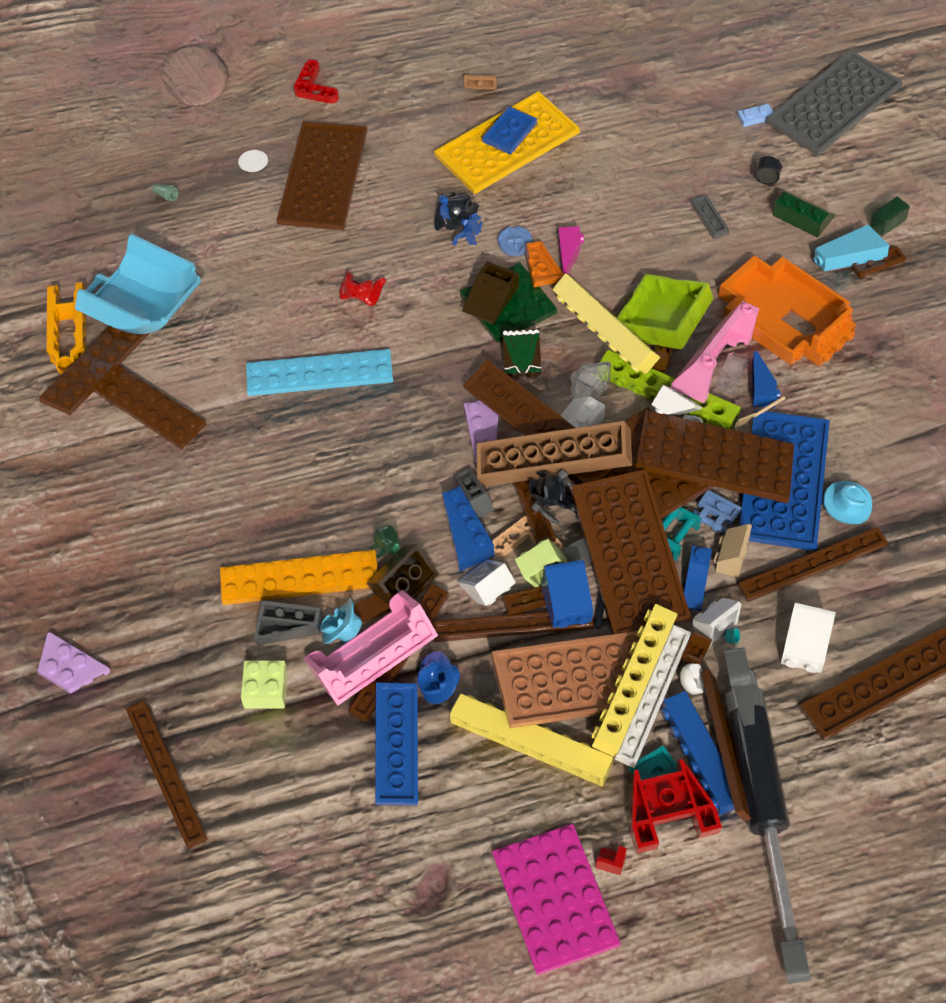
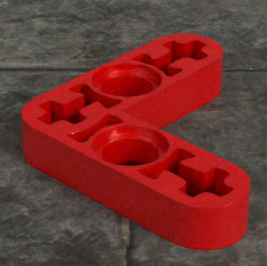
M314 59L306 61L294 84L295 95L299 98L329 104L338 102L339 93L336 88L314 84L320 72L319 62ZM310 77L309 80H304L303 78ZM314 91H320L319 94H313Z

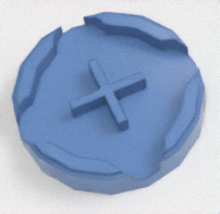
M516 226V228L508 227L501 231L498 236L500 250L509 256L524 255L526 253V244L532 243L531 233L519 226Z

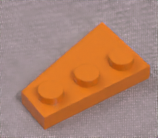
M538 241L526 244L525 252L533 288L558 283L564 274L543 242Z

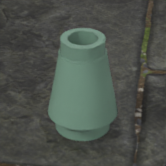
M156 183L153 186V192L169 202L175 201L178 197L179 192L174 185Z

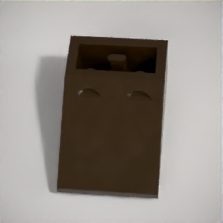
M487 261L478 273L462 312L494 325L519 288V273Z

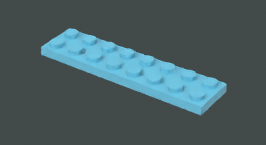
M390 349L246 363L248 396L393 382Z

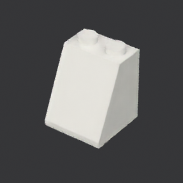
M795 603L781 664H785L790 668L806 669L811 673H821L836 612Z

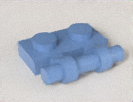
M708 490L698 503V508L702 509V512L700 513L696 510L693 512L701 517V524L704 523L710 526L713 531L721 532L725 535L726 530L729 528L724 526L723 523L726 522L732 525L740 514L742 507ZM711 514L718 519L715 521L707 516Z

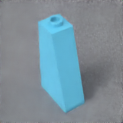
M866 225L815 248L814 262L823 271L849 267L857 262V265L867 263L868 260H883L884 257L888 256L889 244L869 225Z

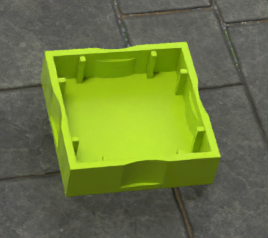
M645 274L635 289L631 300L624 306L617 318L646 344L682 350L713 300L709 283L675 280L664 276Z

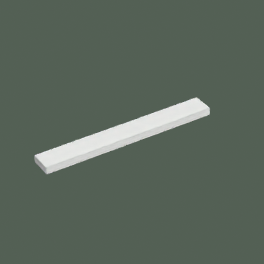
M676 625L672 626L615 760L635 768L692 632Z

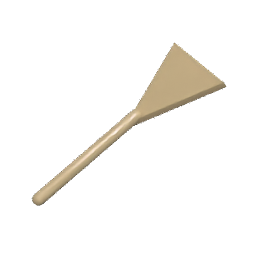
M782 396L758 412L739 419L732 430H737L751 418L757 417L785 399V396Z

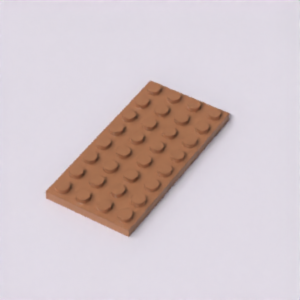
M638 631L492 651L491 658L509 728L601 715L604 709L608 710L610 704L607 703L611 692L616 693L617 687L614 686L617 678L625 673L622 670L626 658L631 659L633 655L629 651L633 643H638L640 639L637 637ZM630 676L633 680H637L636 677ZM666 692L664 699L669 698L668 692ZM623 693L624 696L630 697L629 694Z

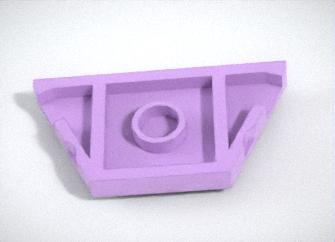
M49 632L43 648L38 673L71 694L80 689L81 686L94 682V678L102 674H109L110 669Z

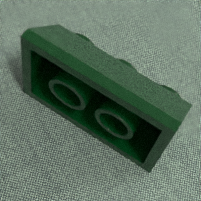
M784 191L775 201L773 211L774 217L817 238L836 215L787 191Z

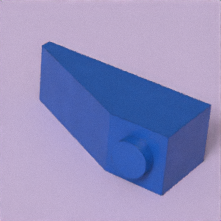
M754 351L752 358L753 407H766L780 398V389H777V381L758 351Z
M693 545L684 595L689 609L701 611L712 549Z

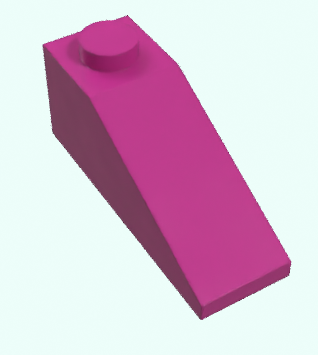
M579 226L559 227L558 230L561 267L564 275H569L581 251V244H584V235L580 233Z

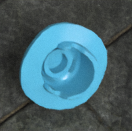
M850 481L833 483L826 489L823 496L824 507L827 513L837 521L853 525L862 524L871 514V495L865 487Z
M351 598L343 606L336 608L332 615H327L322 620L319 629L322 631L323 644H328L335 639L346 642L352 640L359 632L362 621L354 613V604Z

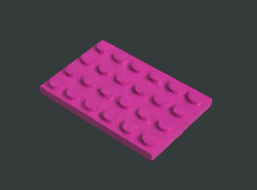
M573 824L492 851L536 976L620 946L621 943Z

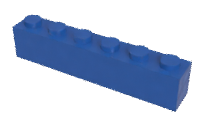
M686 691L664 699L661 714L664 720H668L670 723V731L673 737L678 738L682 754L684 756L687 755L692 773L697 774L698 782L716 806L718 815L720 816L734 810L722 757Z

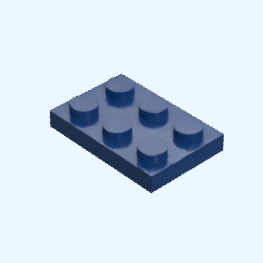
M508 107L482 137L483 143L511 155L536 126L537 118Z

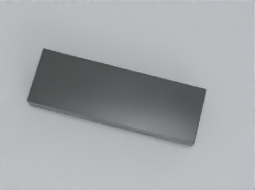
M707 195L691 199L690 204L713 239L729 234L728 227Z

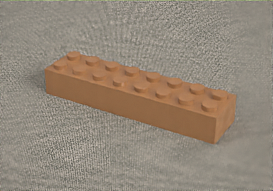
M625 421L477 443V479L485 487L541 479L542 477L536 473L542 470L557 476L562 469H565L569 474L632 466L631 430Z

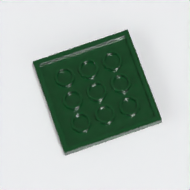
M521 263L508 268L519 273V288L494 325L478 318L496 343L502 341L503 331L525 330L557 314V308L540 287L533 288L531 275ZM473 285L460 291V296L465 302Z

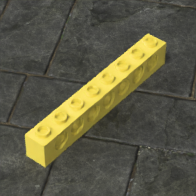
M655 604L652 611L648 609L644 621L647 623L645 627L641 625L637 633V637L640 639L638 643H633L629 651L633 655L631 659L626 658L622 667L625 673L623 676H618L614 685L617 687L616 693L611 692L607 701L610 707L608 710H603L599 719L602 721L601 727L596 726L591 738L595 740L592 747L613 757L618 753L677 617V613ZM630 676L636 677L637 680H633ZM623 693L629 694L630 697L624 696ZM615 710H620L623 714H618ZM607 727H612L615 732L609 731Z

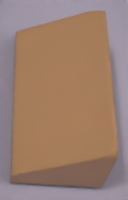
M464 75V89L496 90L497 77Z

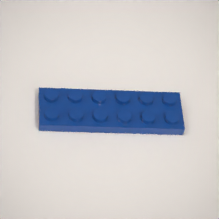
M376 683L375 805H418L417 684Z

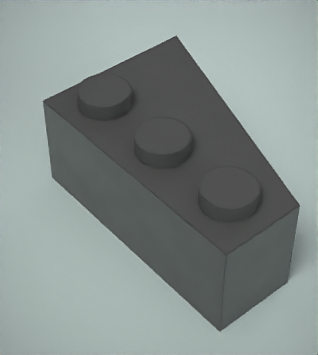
M261 601L254 636L257 645L260 646L320 634L319 628L324 616L321 607Z

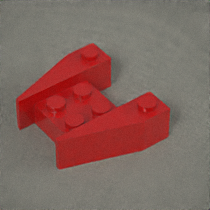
M679 759L676 765L678 772L646 780L640 779L638 769L634 770L632 776L630 835L636 854L657 849L659 840L654 825L692 817L698 839L719 834L722 829L716 806L683 759Z

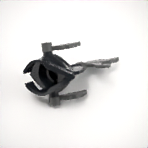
M562 469L557 476H553L543 470L537 471V475L542 478L546 476V478L542 482L540 493L535 492L538 482L530 480V496L537 499L531 507L534 511H540L546 519L558 525L560 521L546 511L543 505H558L566 510L577 512L575 503L571 502L573 500L571 493L565 492L563 480L570 488L576 484L567 477L569 473L565 469ZM577 514V515H576V519H577V521L580 523L579 517H578V514Z

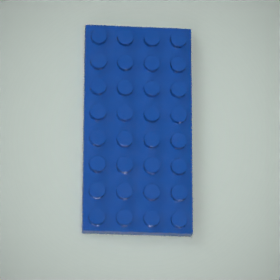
M768 411L753 417L751 434L794 444V455L788 503L743 493L739 526L752 525L749 537L750 542L816 551L830 420Z

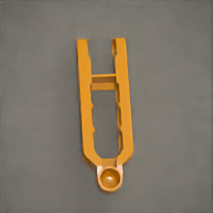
M84 282L75 283L73 302L61 304L58 286H47L46 351L51 363L56 365L59 376L87 349L86 314L75 309L77 291L79 289L86 290ZM74 319L75 347L70 351V357H61L60 321Z

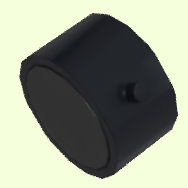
M762 157L757 161L754 176L762 184L771 185L777 183L783 166L775 157Z

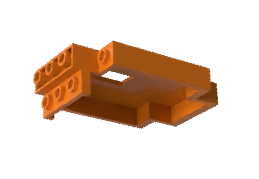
M754 255L720 285L719 297L729 303L725 306L724 317L742 301L759 308L752 339L790 365L796 360L799 361L802 356H805L820 367L824 362H828L836 351L839 352L847 340L851 341L855 336L856 323L852 321L853 308L849 306L850 301L783 256L770 266ZM792 311L813 325L815 332L811 335H804L784 322L782 318Z

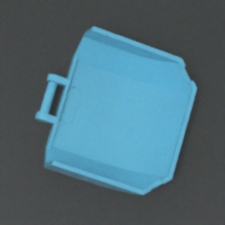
M130 234L126 254L119 268L110 278L97 274L86 290L79 289L77 291L75 309L127 333H153L166 325L198 287L201 279L195 272L194 263ZM103 285L95 294H93V292L98 286Z

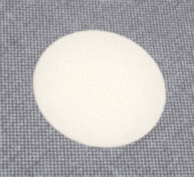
M259 150L247 151L238 160L240 168L247 172L259 171L268 163L267 155Z

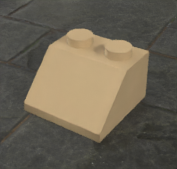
M746 524L727 529L725 537H720L718 547L721 548L720 553L716 552L714 564H717L716 572L739 578L752 525Z

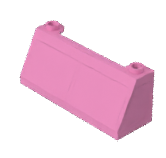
M742 301L726 315L672 382L671 388L705 403L709 396V387L713 370L717 364V356L726 344L736 347L739 342H744L746 346L750 343L759 308Z
M403 590L391 598L389 606L392 612L365 629L352 640H349L328 656H325L321 651H313L303 658L312 674L337 706L438 636L421 605Z

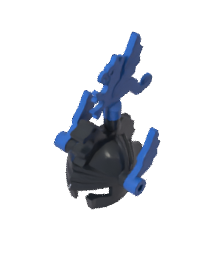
M449 192L441 195L435 214V229L438 231L446 227L447 230L451 231L463 225V231L454 237L452 245L455 246L458 242L457 240L466 237L468 244L477 245L475 235L481 233L483 225L482 221H480V224L477 222L481 220V217L477 215L479 205L471 201V197H469L467 192L459 194Z

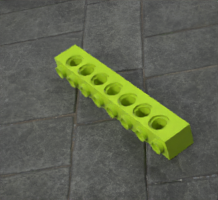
M607 350L597 368V376L601 379L631 390L637 395L647 397L651 401H654L663 385L671 387L672 382L675 380V378L652 368L647 374L642 371L636 372L629 366L631 364L630 361L625 362L618 356L619 354ZM710 393L705 403L686 396L702 406L701 410L686 413V415L699 417L705 424L732 430L739 419L741 407Z

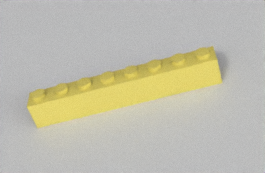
M565 274L553 288V291L557 294L556 298L563 304L566 302V307L571 312H577L576 317L584 323L585 321L588 322L587 327L594 333L597 331L599 333L597 336L602 341H608V346L613 351H619L620 354L618 356L625 362L630 361L631 364L629 366L636 372L642 371L647 374L659 360L660 356L571 276Z
M460 694L450 713V721L454 725L602 787L613 766V757L611 755L595 750L587 743L576 742L565 734L559 735L554 733L546 726L530 725L509 728L505 711L497 709L490 703L477 701L471 695L465 696Z

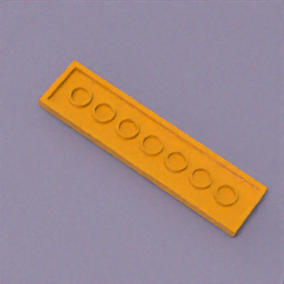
M376 550L220 567L222 604L229 605L369 588L366 583L378 572Z

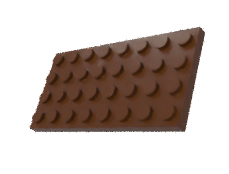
M302 122L277 216V225L345 230L367 137V126Z
M646 410L635 468L788 503L790 499L794 444Z
M646 469L571 486L570 490L612 634L639 631L641 625L645 627L647 623L644 621L648 609L653 610L655 604L677 613L674 623L689 620L691 615Z

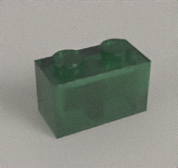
M898 196L873 212L870 227L883 237L906 221L910 206Z

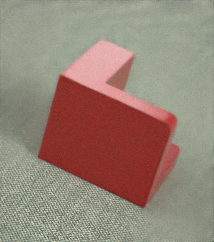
M619 846L618 850L614 851L602 847L596 860V868L621 876L627 848Z

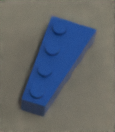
M458 486L442 493L443 506L459 572L493 558L494 544L461 487Z

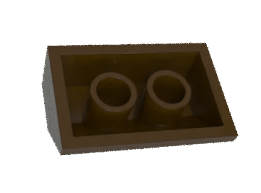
M417 544L404 545L366 584L377 597L389 604L393 597L390 592L399 593L403 590L415 599L439 573Z

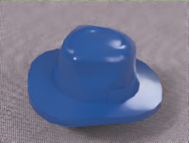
M441 651L427 655L421 662L417 675L418 687L425 700L431 704H439L446 701L454 693L460 679V671L457 666L451 664L447 656Z

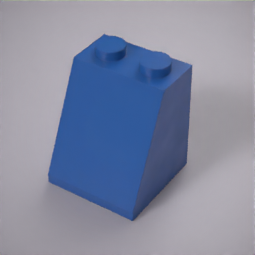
M584 560L544 566L541 589L552 628H564L573 624L583 625L591 622L593 605Z

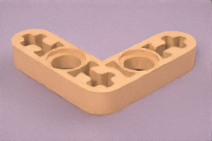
M526 516L492 541L496 557L507 555L528 538L537 545L530 526L525 527V524H528ZM512 533H517L520 537L516 540H513L509 537V535ZM556 538L553 543L559 549H564L563 544ZM498 545L501 547L503 545V549H496V546Z

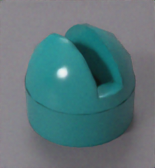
M728 628L724 631L725 635L723 638L727 643H739L740 631L738 628Z

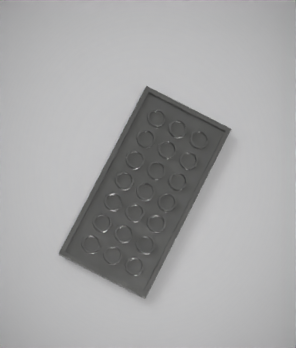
M850 50L768 116L767 123L819 156L901 88L903 81Z

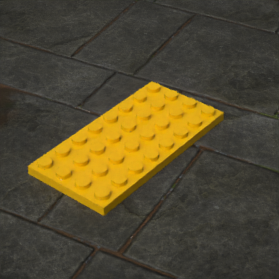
M538 91L512 106L516 110L537 118V124L511 155L483 143L482 139L505 112L503 111L434 151V156L475 195L580 133V128Z

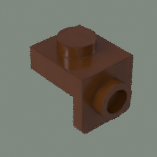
M694 631L682 654L681 660L689 664L701 665L712 639Z

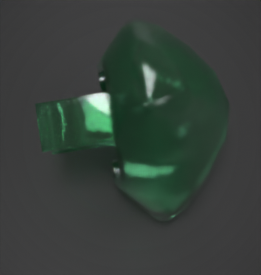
M383 525L375 529L373 532L375 544L370 549L373 551L376 548H382L376 556L377 559H380L386 553L395 555L400 548L399 535L395 527Z

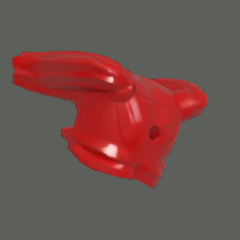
M346 270V277L339 291L340 299H358L368 306L375 305L380 297L383 285L386 283L385 278H379L373 284L372 280L360 283L354 281L353 274Z

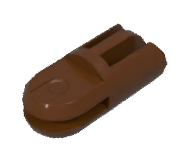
M655 345L653 351L660 358L652 369L663 373L668 366L673 348L669 347L667 352V347L662 346L659 349L660 345Z

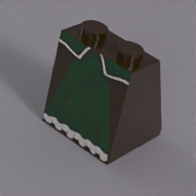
M539 329L503 331L504 372L514 380L527 376V379H536L538 376H541Z

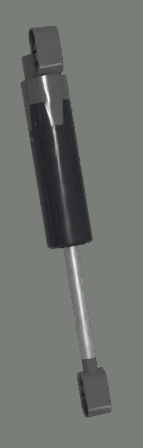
M745 647L725 650L728 674L725 676L727 693L724 696L733 748L751 819L747 820L748 828L754 835L765 836L785 939L780 941L788 984L811 981L803 938H798L778 838L779 833L789 828L790 820L764 692L758 687L755 672L749 669Z

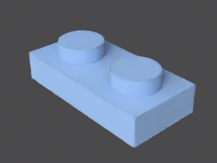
M768 103L740 110L737 116L742 126L746 127L766 122L767 117L773 113V110Z

